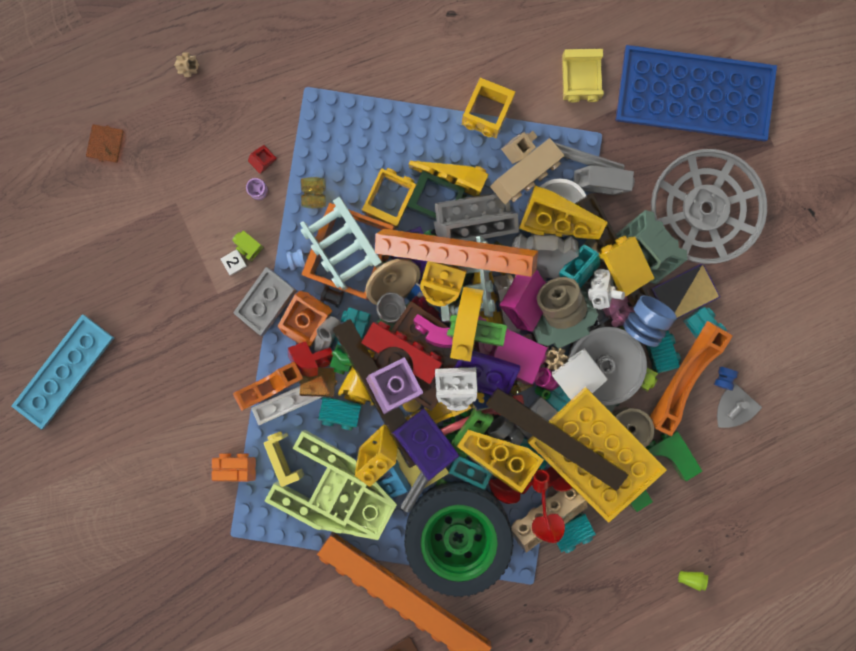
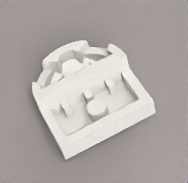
M476 367L435 369L436 397L439 403L445 404L449 410L461 411L467 409L473 401H476Z

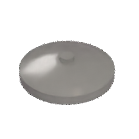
M610 326L591 329L589 335L576 340L570 350L569 358L585 348L608 379L592 394L603 405L622 403L632 397L644 381L647 370L645 352L639 341L625 330Z

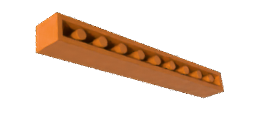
M331 532L320 548L317 555L323 563L334 566L340 575H347L356 586L364 587L369 595L383 600L386 607L397 610L402 618L413 621L418 629L429 632L435 641H442L450 651H490L491 641L335 532Z

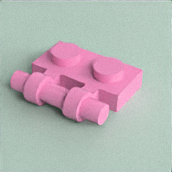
M627 296L623 300L612 298L610 307L603 309L606 316L611 315L613 327L622 326L625 320L628 319L629 314L635 312L632 305L628 306L627 302L629 300Z

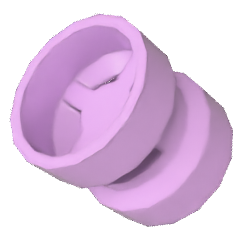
M252 178L247 182L246 191L255 200H262L268 194V187L261 179Z

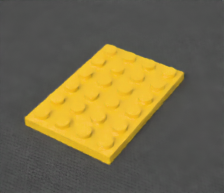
M587 387L583 388L549 421L628 474V477L617 491L536 437L532 436L528 440V443L608 523L667 471Z

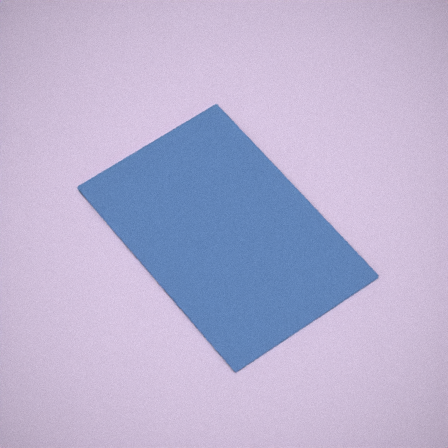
M306 87L303 93L274 272L297 290L296 293L299 291L308 292L320 300L325 286L328 285L301 275L304 269L302 267H297L296 270L291 271L286 253L289 251L292 253L297 252L298 249L302 248L305 260L307 261L313 243L310 238L306 239L302 234L301 229L303 227L300 223L304 221L308 226H311L323 218L329 203L334 204L333 200L338 197L343 200L349 210L368 216L362 212V208L381 168L384 170L390 168L397 172V176L402 178L407 176L417 184L421 173L409 168L410 161L463 165L474 168L479 166L484 168L486 173L489 174L480 194L481 196L495 193L490 186L518 163L512 164L501 150L517 135L523 132L529 134L531 131H534L537 138L532 143L536 148L550 138L554 143L599 157L602 134L505 118L496 139L494 137H486L479 131L469 130L464 125H461L465 111ZM471 113V115H474L476 117H479L494 124L497 123V120L499 118L496 116ZM563 157L558 168L554 171L549 169L547 171L548 175L539 182L537 179L534 183L540 187L545 182L553 179H567L574 182V171L589 165ZM384 178L372 207L397 217L409 189ZM428 180L418 205L436 213L435 203L455 200L458 193ZM534 187L528 192L523 190L521 192L522 196L514 203L510 201V211L518 213L519 226ZM464 192V195H467L466 198L474 197ZM406 209L396 230L406 232L421 226L424 234L428 230L435 229V220ZM343 216L336 218L330 235L344 227L343 224L346 221ZM356 221L375 250L376 233L381 230ZM519 229L518 233L486 238L485 241L488 244L512 247L513 238L520 233L526 238L533 235V233ZM318 230L313 233L315 237L317 236ZM348 233L326 247L324 251L330 259L355 243L354 240L357 238L353 233ZM571 235L578 241L580 249L586 242V238H576L574 235ZM358 249L334 265L339 275L363 261L367 254L364 249L361 251ZM321 257L315 274L332 280L334 276L331 271L327 272L321 264L324 261ZM369 265L344 282L346 286L364 292L374 265ZM492 271L493 277L509 274ZM546 278V283L554 278ZM464 279L462 286L472 285L473 283ZM329 286L330 289L341 292V290ZM346 292L339 308H336L334 304L329 302H323L329 305L332 310L329 317H335L340 322L344 310L347 311L348 307L371 314L367 332L373 322L381 320L377 314V305L371 303L370 300L368 301ZM293 297L263 336L256 382L291 363L288 357V347L299 343L284 335L277 326ZM404 298L405 304H408L410 301ZM496 301V303H495L496 309H497V312H499L500 309H499L498 301ZM521 330L517 332V334L537 343L532 331ZM334 339L330 347L332 352L335 350L338 340ZM312 344L309 349L313 354L317 351L314 350V345ZM554 344L545 346L547 347L546 352L552 350V347H555ZM570 344L561 347L566 350L564 353L566 356H569ZM544 362L540 365V368H547L549 364ZM330 364L323 368L318 367L317 376L309 377L302 375L303 379L298 383L251 406V408L321 376L330 393L325 397L349 401L344 399V394L338 395V391L349 372L345 371L344 375L333 372L334 368L330 367ZM515 380L509 395H523L524 405L529 407L538 397L535 393L537 385L535 382L526 385ZM322 398L261 425H258L251 409L244 453H249V457L256 458L255 481L239 482L231 536L319 551L332 531L317 530L265 502L273 484L278 481V478L263 443L268 441L267 437L280 431L282 434L288 433V437L279 440V444L290 471L294 472L302 468L304 476L300 480L286 486L311 499L327 467L293 449L301 432L306 430L318 436L357 461L359 447L384 424L376 407L370 405L371 402L366 401L365 405L362 404L358 427H353V430L342 429L341 425L334 423V426L323 425V421L318 420ZM402 405L399 406L404 417L413 413L406 411ZM460 415L455 416V422L462 419ZM451 417L437 423L436 425L443 426V422H451ZM547 463L543 470H547L552 466L549 463ZM386 472L377 481L392 476L391 472ZM452 474L442 477L447 482H466ZM492 474L490 480L497 479V477ZM437 482L424 488L419 497H422L423 493H426L431 487L433 488ZM488 482L485 489L492 493ZM533 486L525 494H520V501L517 503L505 504L499 501L508 516L511 527L516 520L527 516L531 509L542 505V493L536 492ZM409 491L392 498L397 506L378 540L345 533L336 534L374 560L409 565L407 555L405 554L404 539L410 512L408 513L401 509V505ZM450 516L445 517V521L451 523L452 518ZM455 532V537L462 538L461 534ZM439 533L435 535L436 540L442 538V535ZM476 534L474 538L480 541L482 535ZM513 537L514 546L512 556L510 557L511 561L499 580L531 585L534 583L540 543L526 553ZM446 551L444 555L446 557H451L452 553ZM470 551L464 554V556L467 558L471 557L472 555Z

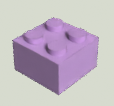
M405 357L368 375L366 378L384 414L423 394Z

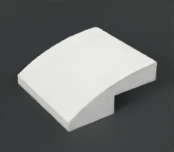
M585 348L570 357L566 364L552 372L554 379L571 400L583 388L587 387L593 393L608 380Z

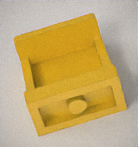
M622 236L615 240L616 244H610L601 248L602 252L599 253L600 259H604L617 286L616 291L625 292V296H628L654 279L635 236L629 238Z

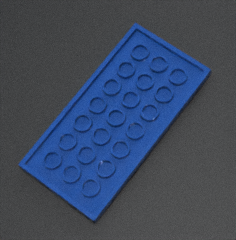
M626 45L615 121L766 142L769 134L777 65Z

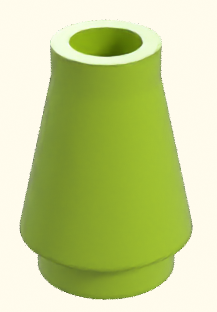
M680 571L678 582L698 591H706L708 575H705L704 572Z

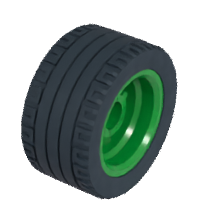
M463 481L441 483L432 489L430 488L426 493H423L422 497H419L407 519L404 539L407 561L410 568L413 569L412 572L417 575L418 580L420 579L421 583L426 584L434 592L438 591L441 595L445 594L446 596L451 595L453 597L476 595L478 592H484L485 589H489L491 585L496 584V581L500 579V576L505 573V569L508 568L514 546L512 528L502 504L487 489L483 490L469 482ZM450 516L452 518V522H446L445 517ZM470 516L472 521L466 524L465 518ZM455 532L461 534L462 538L455 537ZM438 533L441 534L442 538L436 540L435 535ZM476 534L482 535L480 541L474 538ZM446 551L452 553V556L446 557L444 554ZM468 551L472 553L471 557L469 558L464 556V554Z

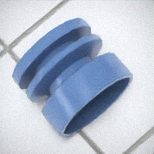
M643 295L640 296L634 306L635 312L629 314L623 327L629 335L639 342L657 347L661 343L662 338L665 337L666 332L664 330L671 328L677 316L663 302Z

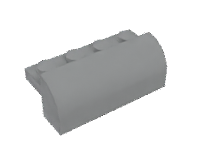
M496 193L435 203L436 221L434 222V227L439 237L475 241L478 236L486 239L519 232L518 213L511 212L510 201L505 205Z

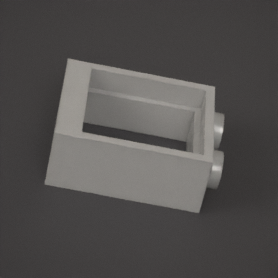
M594 165L574 171V182L583 191L614 196L632 191L635 179L633 177L634 171Z

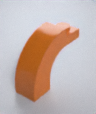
M292 362L277 369L265 378L234 392L233 395L241 411L291 387L301 381L303 377L295 362Z

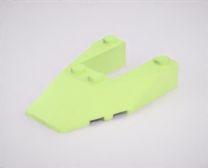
M303 430L293 449L326 466L325 473L311 499L288 486L281 487L277 481L273 484L265 502L317 530H327L378 540L397 504L377 482L369 487L355 477L357 461L318 436Z

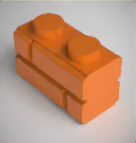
M220 453L219 457L212 459V481H255L256 458L249 457V453H239L237 457H231V453Z

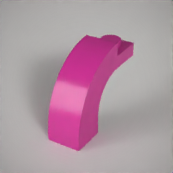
M419 314L416 315L413 320L414 325H416L415 329L424 335L426 332L428 333L425 338L426 342L440 348H452L453 338L447 336V331L450 328L438 327ZM479 316L478 320L486 321L484 318Z

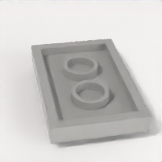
M266 267L233 313L257 334L264 336L297 290L273 270Z

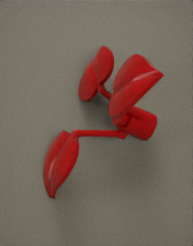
M553 467L547 470H537L533 479L530 480L522 493L513 490L498 478L489 480L491 492L499 501L505 504L519 502L520 494H525L531 486H533L536 492L542 493L543 516L536 517L533 520L532 532L537 538L549 543H557L562 539L565 532V524L558 514L547 516L546 490L548 487L553 486L555 490L564 492L571 490L573 487Z

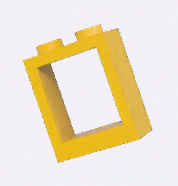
M480 78L463 114L461 125H464L469 130L479 131L486 137L497 139L514 100L515 91ZM479 95L504 104L496 124L471 115Z
M381 168L362 208V212L398 229L416 186L414 180L407 176H404V178L397 176V172L390 168L386 170ZM384 178L409 189L397 217L372 207Z
M385 424L359 447L355 477L369 487L396 464L398 447Z

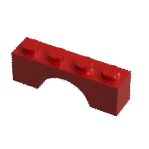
M383 321L379 323L373 322L361 343L377 353L383 352L389 347H398L405 350L412 359L413 374L431 384L435 379V369H441L444 364L441 360L442 357L433 351L428 353L423 350L424 346L416 341L413 343L408 341V336L402 332L397 331L395 333L389 329L391 326Z

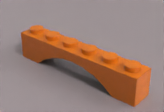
M709 321L706 322L650 415L655 429L670 436L673 435L682 420L687 398L696 380L704 369L717 356L723 353L733 335Z

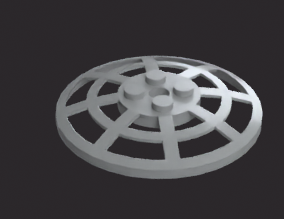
M701 149L680 156L662 172L652 192L651 212H654L656 221L663 222V225L670 224L674 232L685 241L682 249L687 250L689 261L701 264H717L740 256L756 242L766 221L767 198L760 178L744 160L726 151ZM717 157L727 160L721 171L712 168L698 169L696 158ZM688 160L690 172L679 178L673 186L664 181L665 177L676 166ZM733 165L739 167L748 176L755 189L746 192L742 191L739 184L728 175ZM700 175L717 176L714 185H702ZM692 178L695 187L692 191L686 194L678 189L686 180ZM724 181L733 187L737 195L727 197L725 192L720 189ZM662 188L669 193L666 204L667 216L657 219L656 200L658 191ZM674 196L683 201V212L673 214L672 204ZM757 196L759 214L756 226L753 227L744 223L747 212L746 199ZM737 202L740 203L738 220L729 216L730 205ZM703 203H708L711 206L709 213H705L702 210ZM686 219L688 224L692 226L688 236L679 229L676 221ZM724 223L734 227L727 236L720 239L716 228ZM740 230L751 234L749 239L740 248L727 255L723 244L733 239ZM698 231H709L712 242L695 240ZM692 245L702 248L715 247L719 257L703 259L690 256L688 253Z

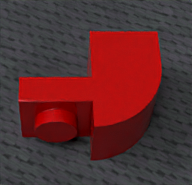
M306 341L288 347V357L291 363L295 362L301 375L317 376L318 367L328 366L333 358L330 347L312 354Z

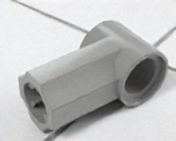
M328 317L317 328V335L313 342L315 351L319 352L331 347L336 337L333 328L341 324L337 318Z

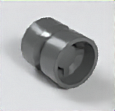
M502 415L496 417L487 429V433L491 437L516 445H520L524 439V433L513 422Z

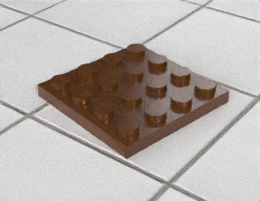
M411 301L391 331L395 333L400 331L408 336V341L412 343L416 341L424 346L423 350L428 353L433 351L442 357L441 360L444 362L441 369L454 368L458 359L450 358L452 348H440L426 342L425 338L428 333L426 332L424 335L416 330L413 320L419 314L438 327H450ZM389 347L383 352H376L372 358L380 370L405 357L413 372L412 359L401 348ZM415 376L423 391V394L415 398V400L432 411L438 403L436 379L429 384Z

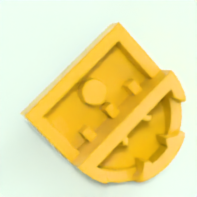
M427 261L420 284V289L426 300L435 306H446L455 301L462 289L467 270L448 264Z

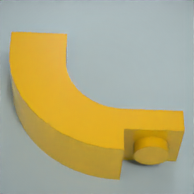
M469 287L463 288L450 358L471 362L484 290Z

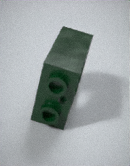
M422 171L408 202L407 209L436 221L435 212L418 205L428 180L458 193L455 200L466 198L467 195H464V188Z

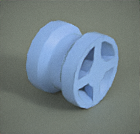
M302 248L298 249L297 252L292 253L289 251L286 253L291 271L296 270L297 267L304 268L306 260Z

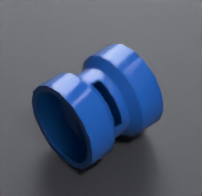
M719 367V376L715 379L714 385L733 391V382L739 372Z

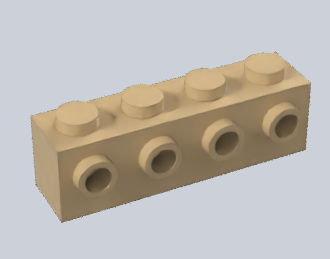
M549 138L500 176L490 187L505 205L509 201L514 203L522 196L521 192L523 190L528 192L536 185L534 181L537 179L539 182L548 175L547 171L549 169L554 171L561 165L560 160L565 155Z
M574 488L564 492L558 491L553 497L546 498L547 516L558 514L563 519L564 524L588 507L587 501ZM542 505L531 509L527 516L516 520L512 524L513 537L526 553L543 541L532 532L533 520L536 517L543 516Z

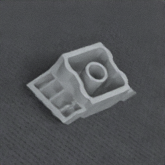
M520 233L513 238L512 247L538 251L536 270L539 271L542 278L560 277L559 272L564 265L579 256L578 241L571 235L566 239L558 237L556 234H533L526 238Z

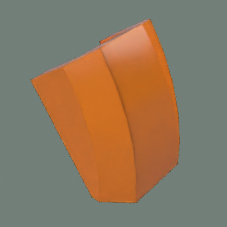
M299 291L294 295L277 327L284 335L295 342L302 343L306 341L308 347H310L316 338L317 328L331 315L332 310L329 305L324 304L308 292Z

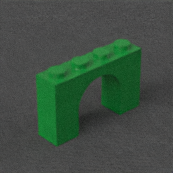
M675 431L672 436L662 433L660 439L656 441L651 440L650 444L645 447L653 456L666 457L684 481H688L702 472V469L678 431ZM645 490L630 503V506L634 511L638 512L653 503Z

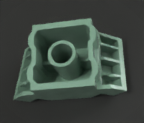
M644 210L616 234L617 238L622 236L627 238L636 237L654 276L650 283L657 284L688 260L687 250L679 248L678 240L669 234L663 226V222L655 220L654 212Z
M584 286L580 289L588 309L582 321L570 328L557 329L550 326L542 314L533 330L538 344L545 346L554 344L559 349L590 334L589 326L595 324L599 314L596 308L593 307L592 301H589V296Z

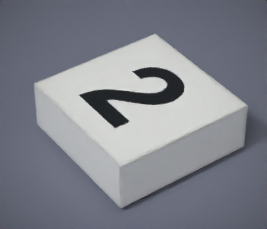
M238 250L221 258L230 276L247 267Z

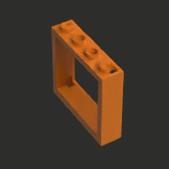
M329 203L324 216L334 210L335 204ZM349 210L358 222L380 230H396L390 224ZM336 219L318 230L316 239L319 243L330 236ZM311 248L301 275L369 301L366 291L361 292L351 287L343 290L341 287L337 288L332 280L316 275L315 272L321 256L320 254L317 256ZM379 254L378 256L384 263V261L387 262L390 255Z

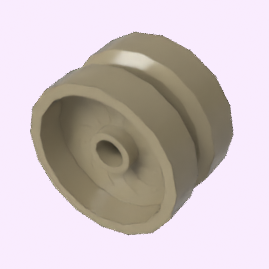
M568 277L552 279L542 286L537 295L538 305L546 321L552 327L557 329L573 327L581 322L586 315L587 303L578 283L574 279Z
M628 407L614 412V416L627 429L633 427L631 433L644 447L650 444L654 437V425L647 413L640 409Z

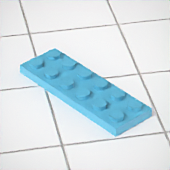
M82 314L11 407L41 430L45 429L115 337Z

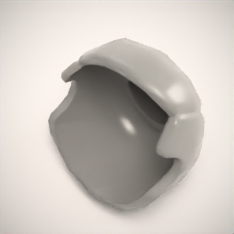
M388 292L378 300L377 314L384 322L395 323L405 311L406 304L404 298L398 293Z

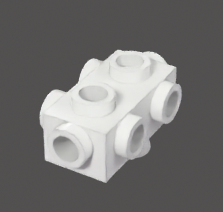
M598 269L594 272V279H591V289L588 291V296L594 308L604 309L610 307L612 298L623 300L625 292L616 291L609 270Z

